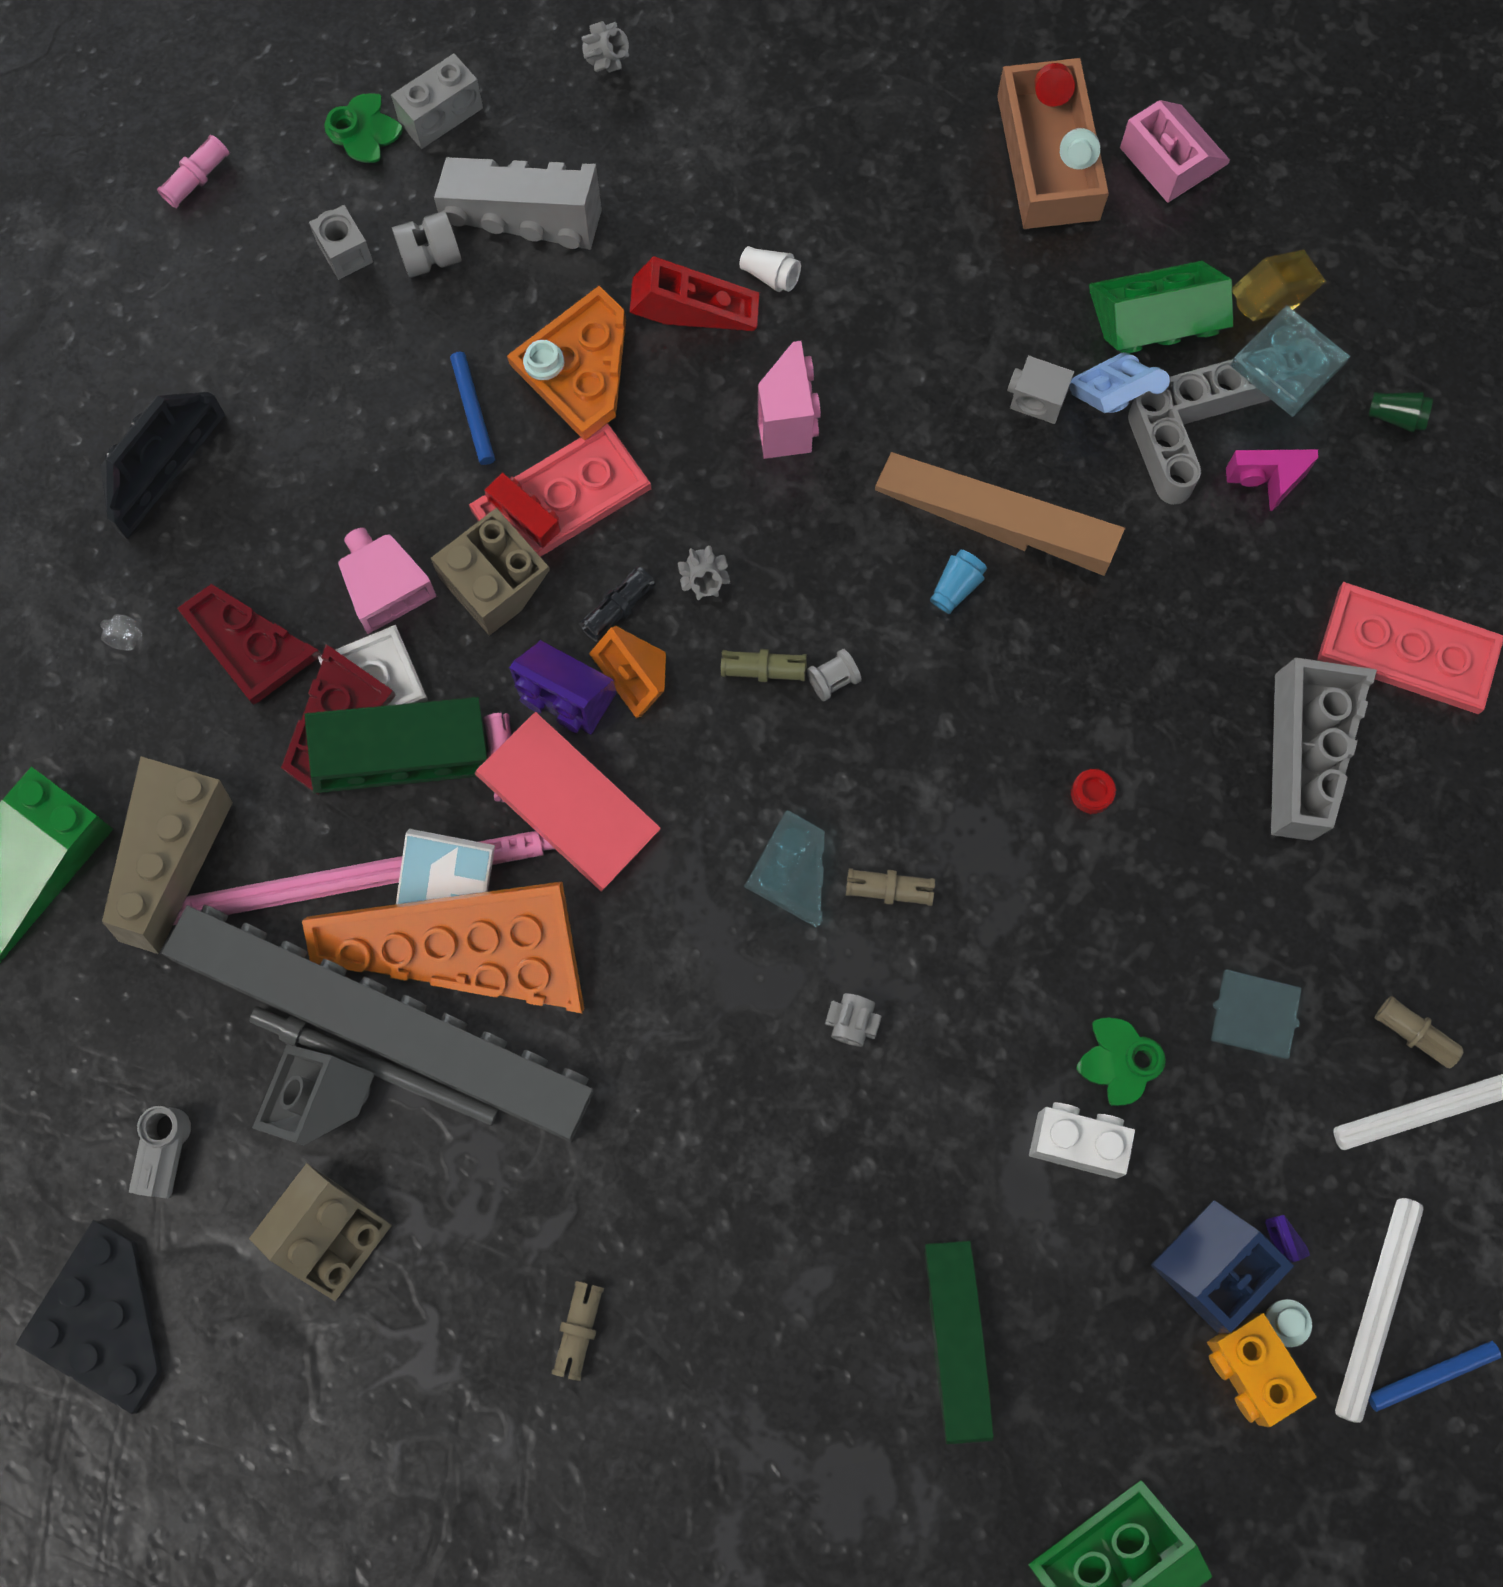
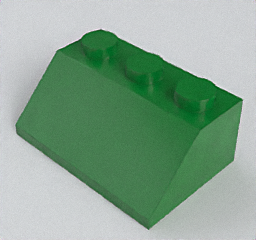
M1204 261L1089 284L1090 294L1104 339L1122 353L1137 352L1143 349V345L1156 342L1160 345L1176 344L1181 341V337L1190 335L1210 337L1217 335L1219 329L1233 327L1232 279Z
M1142 1480L1028 1564L1043 1587H1200L1212 1578L1195 1542Z

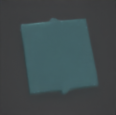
M1226 969L1223 974L1219 1000L1213 1003V1007L1217 1011L1211 1040L1288 1059L1294 1028L1300 1025L1296 1016L1301 988Z

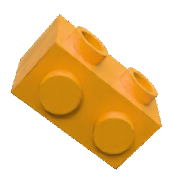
M1252 1313L1231 1333H1220L1207 1341L1213 1352L1209 1355L1212 1366L1223 1380L1230 1379L1239 1394L1235 1397V1402L1250 1423L1256 1421L1259 1426L1272 1427L1317 1398L1264 1313Z

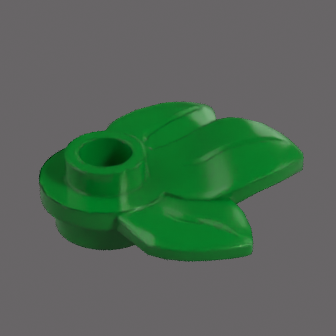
M372 93L358 95L352 98L347 106L333 108L328 113L324 124L326 135L333 143L343 145L349 157L364 163L380 161V147L394 143L402 134L403 127L395 119L379 113L382 105L381 95Z
M1116 1018L1094 1020L1092 1028L1099 1046L1092 1048L1083 1055L1076 1065V1070L1089 1082L1098 1085H1108L1107 1096L1111 1106L1131 1104L1142 1096L1146 1083L1162 1073L1166 1061L1165 1053L1155 1040L1148 1037H1139L1134 1027L1127 1021ZM1142 1052L1148 1056V1067L1142 1068L1135 1063L1134 1057L1136 1053Z

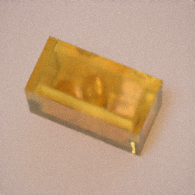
M1305 250L1265 258L1232 287V292L1237 298V306L1240 311L1254 322L1293 311L1326 281Z

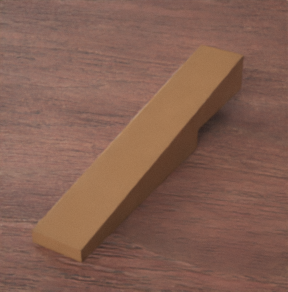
M891 452L875 486V490L1020 550L1025 551L1029 545L1105 576L1125 530L1124 527Z

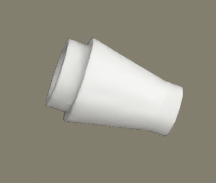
M750 246L744 249L739 263L740 269L751 273L777 292L782 290L791 291L795 287L801 272V263L794 259L792 253L755 249Z

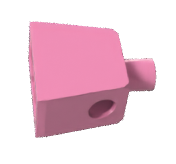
M357 528L348 533L344 538V542L351 554L340 559L338 565L356 614L367 634L436 597L428 576L390 534L373 541L365 528Z

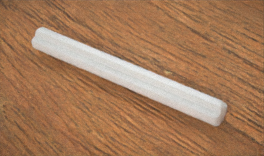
M1503 1074L1337 1126L1333 1129L1336 1143L1341 1150H1347L1503 1100Z
M1401 1198L1396 1201L1335 1408V1413L1339 1417L1351 1422L1360 1423L1363 1420L1424 1210L1423 1205L1411 1199Z

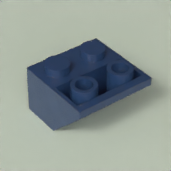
M1215 1200L1211 1201L1151 1264L1217 1333H1231L1294 1267L1260 1231Z

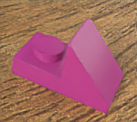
M1318 449L1236 450L1226 467L1227 483H1241V485L1246 487L1267 483L1270 511H1273L1308 474L1318 459Z

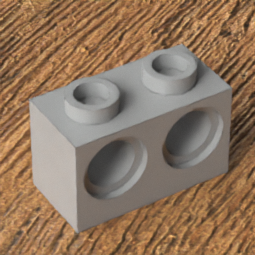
M454 53L391 94L399 123L421 149L483 109L477 78Z

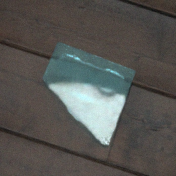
M786 810L744 887L814 927L819 926L822 921L820 909L824 872L822 853L824 852L825 831Z

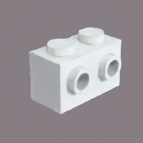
M1054 1102L1052 1108L1045 1107L1038 1112L1029 1157L1114 1179L1127 1174L1135 1129L1123 1127V1119L1106 1114H1097L1096 1119L1080 1116V1109L1078 1107Z

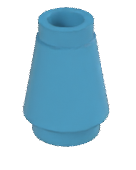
M962 549L959 550L956 556L951 555L930 601L942 611L950 614L954 608L984 581L983 574L987 570L986 565L976 556Z

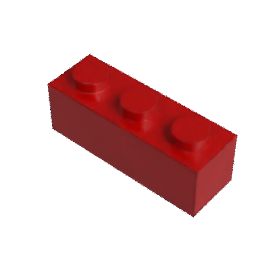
M502 472L484 490L487 500L542 548L561 531L557 514L549 508L547 510L540 505L539 499L533 493L527 494L522 490V485L514 477L508 478Z

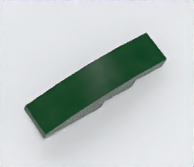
M971 1242L925 1244L924 1254L930 1292L929 1306L935 1344L934 1358L946 1444L993 1441L989 1385Z

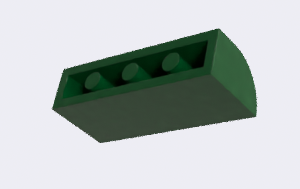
M479 697L304 713L313 793L477 777L475 775L476 770L487 760Z

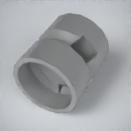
M445 210L425 216L421 225L410 221L391 227L409 278L430 272L432 264H437L440 268L462 262Z

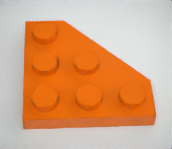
M598 286L507 355L511 367L584 441L616 417L626 327L625 311L607 292ZM538 340L551 341L561 349L564 356L562 371L549 380L532 378L526 372L523 364V358L528 346Z

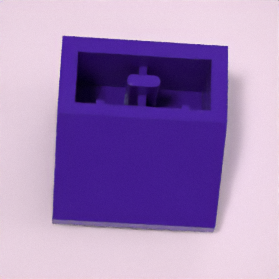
M541 640L515 659L509 667L515 688L521 697L519 699L520 702L537 713H541L544 709L557 716L556 721L574 733H578L579 729L591 735L617 694L612 678Z

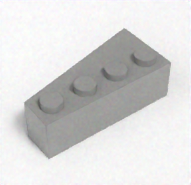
M446 157L434 196L437 211L445 210L451 225H468L483 228L494 234L504 232L519 235L529 241L544 240L559 243L569 249L579 247L591 250L602 211L596 164L582 163L581 170H566L565 163L549 162L547 169L531 168L527 161L513 160L507 167H499L493 159Z
M1294 658L1275 674L1271 835L1312 841L1334 828L1348 778L1345 775L1350 758L1355 753L1357 745L1355 737L1360 720L1365 716L1368 705L1366 697L1369 686L1374 683L1377 669Z

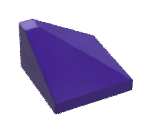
M1285 1215L1266 1219L1265 1224L1272 1244L1290 1262L1299 1261L1310 1256L1308 1247Z

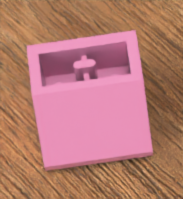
M1162 100L1157 101L1128 120L1120 145V149L1167 203L1225 167L1230 161L1182 105Z
M801 341L793 342L758 384V427L764 459L811 453L812 438L819 436L817 418H820V403L818 393H812L811 381H814L813 363L811 356L804 357Z

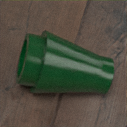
M1374 392L1368 416L1379 418L1413 433L1415 429L1425 431L1433 398L1423 397L1424 392Z

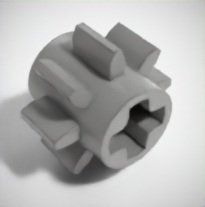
M601 21L590 25L591 34L582 37L584 59L594 66V71L596 72L606 69L609 73L621 69L620 60L629 57L627 35L617 28L616 22L605 25Z
M709 545L705 550L695 551L692 548L689 549L690 555L687 561L678 562L679 573L683 576L680 579L682 590L687 591L692 588L697 600H700L702 596L714 595L718 597L721 585L730 583L728 572L725 570L728 567L725 555L715 557Z
M847 993L843 994L841 1003L831 1001L825 1022L826 1025L834 1027L831 1037L837 1041L859 1047L864 1045L866 1037L875 1039L882 1017L873 1013L875 1002Z

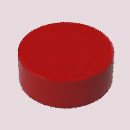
M1048 64L1041 68L1035 77L1034 86L1037 98L1046 106H1061L1069 101L1074 93L1075 82L1073 74L1064 64Z
M1089 769L1079 774L1071 788V798L1076 807L1089 814L1105 811L1116 795V786L1113 779L1106 772L1098 769Z

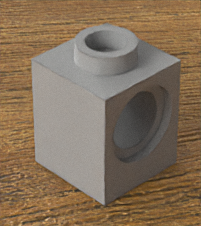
M345 205L334 210L325 211L318 218L309 222L317 245L338 280L373 263L366 240Z
M1028 355L1023 370L1015 368L1007 391L1014 393L1010 409L1055 424L1074 371Z

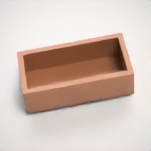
M1080 58L1004 66L997 97L1023 229L1101 220L1109 194L1101 154H1099L1097 161L1092 166L1080 170L1068 167L1060 157V143L1068 132L1077 128H1085L1096 135ZM1051 63L1066 65L1071 70L1075 82V90L1072 97L1065 104L1057 107H1050L1041 103L1037 98L1034 86L1035 77L1039 70Z

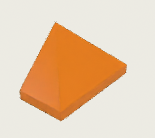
M617 626L611 627L589 653L603 674L614 680L617 693L636 718L642 717L664 692L666 652Z

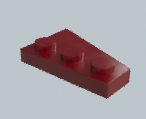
M210 584L177 608L253 706L317 660L318 656H321L318 649L308 643H303L281 626L266 620L255 613L252 608L213 584Z
M326 644L321 656L323 661L316 680L313 679L308 692L310 697L304 713L387 706L396 694L388 686ZM303 713L302 719L297 722L281 768L313 791L305 715Z

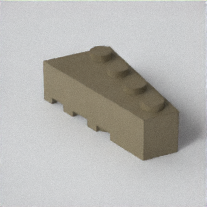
M140 757L102 923L118 942L159 954L233 803L219 779Z

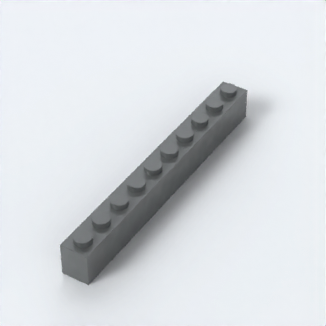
M188 905L186 906L161 953L173 962L572 1142L594 1094L593 1089L586 1086L589 1080L587 1077L567 1068H564L562 1075L546 1068L547 1059L528 1050H524L521 1056L505 1049L508 1044L507 1041L485 1031L481 1038L465 1031L467 1023L446 1013H443L441 1019L426 1014L424 1012L427 1005L409 996L403 995L401 1001L384 995L387 987L366 977H363L360 983L345 977L347 969L332 961L323 959L320 965L305 959L308 952L290 942L283 941L281 946L278 947L265 941L268 935L266 932L250 924L243 923L240 929L225 923L228 915L208 905H203L201 911Z

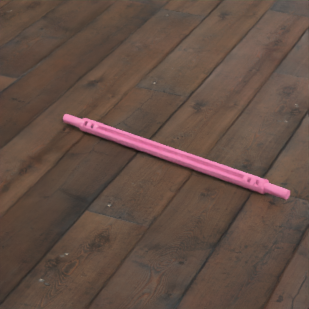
M536 831L479 841L495 845L492 865L543 856L544 851L555 849ZM402 856L187 896L173 925H177L187 905L201 911L203 905H208L226 915L399 883Z

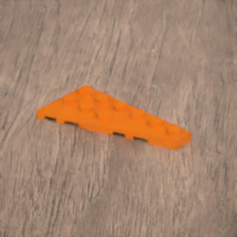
M563 882L308 916L302 920L309 960L318 965L321 964L323 959H327L347 970L361 973L365 970L391 975L390 978L404 981L408 979L429 982L431 986L495 998L505 996L526 1000V1003L543 1006L548 1004L564 1007L566 1011L581 1014L584 1010Z

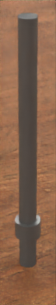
M258 1006L255 1007L250 1016V1023L278 1034L279 1040L292 1046L298 1047L301 1044L320 1053L334 1056L375 1073L374 1076L490 1126L496 1120L499 1109L308 1028L307 1022L296 1017L289 1016L286 1019Z

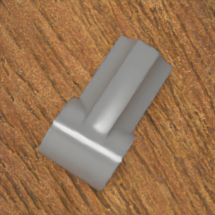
M153 1106L140 1116L137 1123L140 1141L129 1193L170 1199L182 1144L189 1137L191 1122L188 1115L180 1109ZM167 1115L171 1119L172 1130L165 1139H161L157 1133V1124L162 1117Z

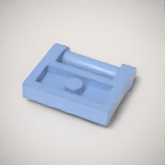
M1123 352L1073 377L1069 387L1073 396L1103 413H1114L1127 407L1130 400L1148 391L1153 394L1164 392L1169 386L1170 379L1166 371L1158 367L1149 368L1139 363V360L1134 355Z

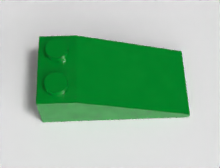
M32 766L0 802V962L113 830L112 827Z

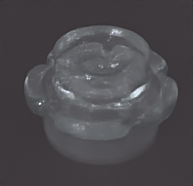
M116 614L113 615L112 619L101 622V628L103 629L101 640L107 645L120 650H133L136 642L142 639V632L137 628L138 623L134 619L124 615Z

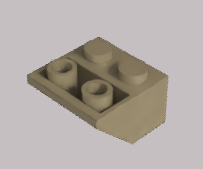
M497 508L431 557L439 579L489 636L523 610L550 570L549 566Z
M306 1163L250 1236L249 1240L269 1261L333 1301H336L392 1225L339 1184Z

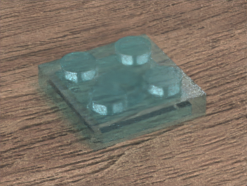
M1286 305L1234 357L1230 366L1289 415L1294 417L1346 364L1350 356Z

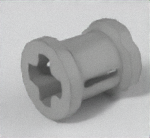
M845 649L837 651V657L817 668L811 666L806 670L811 685L823 701L829 699L832 692L850 682L853 684L861 682L859 669Z

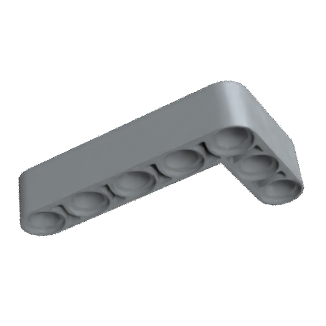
M1300 340L1169 377V386L1160 394H1153L1148 391L1134 398L1128 414L1129 424L1160 499L1173 505L1185 502L1192 494L1201 475L1200 464L1184 424L1307 389L1324 362V353L1320 346L1309 340ZM1295 363L1303 365L1306 369L1298 367ZM1258 374L1265 375L1269 380L1262 379ZM1219 384L1227 385L1231 390L1223 389ZM1181 395H1188L1192 397L1194 401L1186 400ZM1143 405L1152 406L1156 409V412L1148 411ZM1156 440L1166 441L1171 447H1163ZM1171 475L1180 476L1186 483L1174 481Z

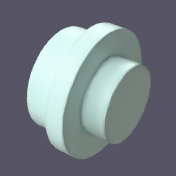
M1077 128L1068 132L1060 143V157L1068 167L1080 170L1092 166L1100 154L1098 137L1092 131L1085 128Z
M538 340L528 346L523 358V364L526 372L532 378L549 380L562 371L564 356L561 349L551 341Z
M1285 1299L1274 1302L1267 1309L1265 1316L1285 1347L1299 1346L1308 1339L1312 1330V1320L1309 1312L1302 1304L1294 1300Z

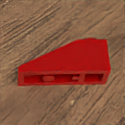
M655 256L632 279L630 313L666 325L754 331L757 328L759 292Z

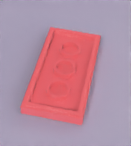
M607 423L587 440L584 441L580 437L514 477L522 485V490L527 494L533 493L539 499L540 505L547 510L549 508L553 510L559 517L561 531L544 548L539 546L504 514L502 515L541 557L651 490V483ZM486 495L469 504L471 511L478 521L495 509L487 500Z
M1343 582L1339 587L1317 660L1377 669L1375 680L1480 714L1486 705L1503 644V635Z
M537 712L533 713L475 772L479 779L601 892L661 829Z

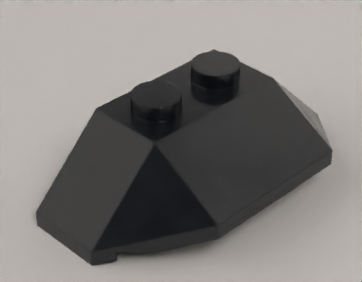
M199 392L157 396L143 413L138 414L133 419L130 429L120 442L113 445L106 453L100 469L107 519L122 537L127 539L225 416L224 411L213 394Z

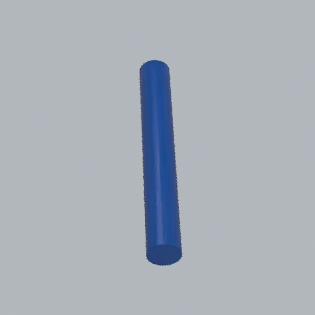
M455 352L450 356L478 460L481 465H488L495 461L466 354L464 352Z
M1489 1341L1370 1393L1368 1401L1373 1410L1378 1412L1501 1358V1352L1495 1342Z

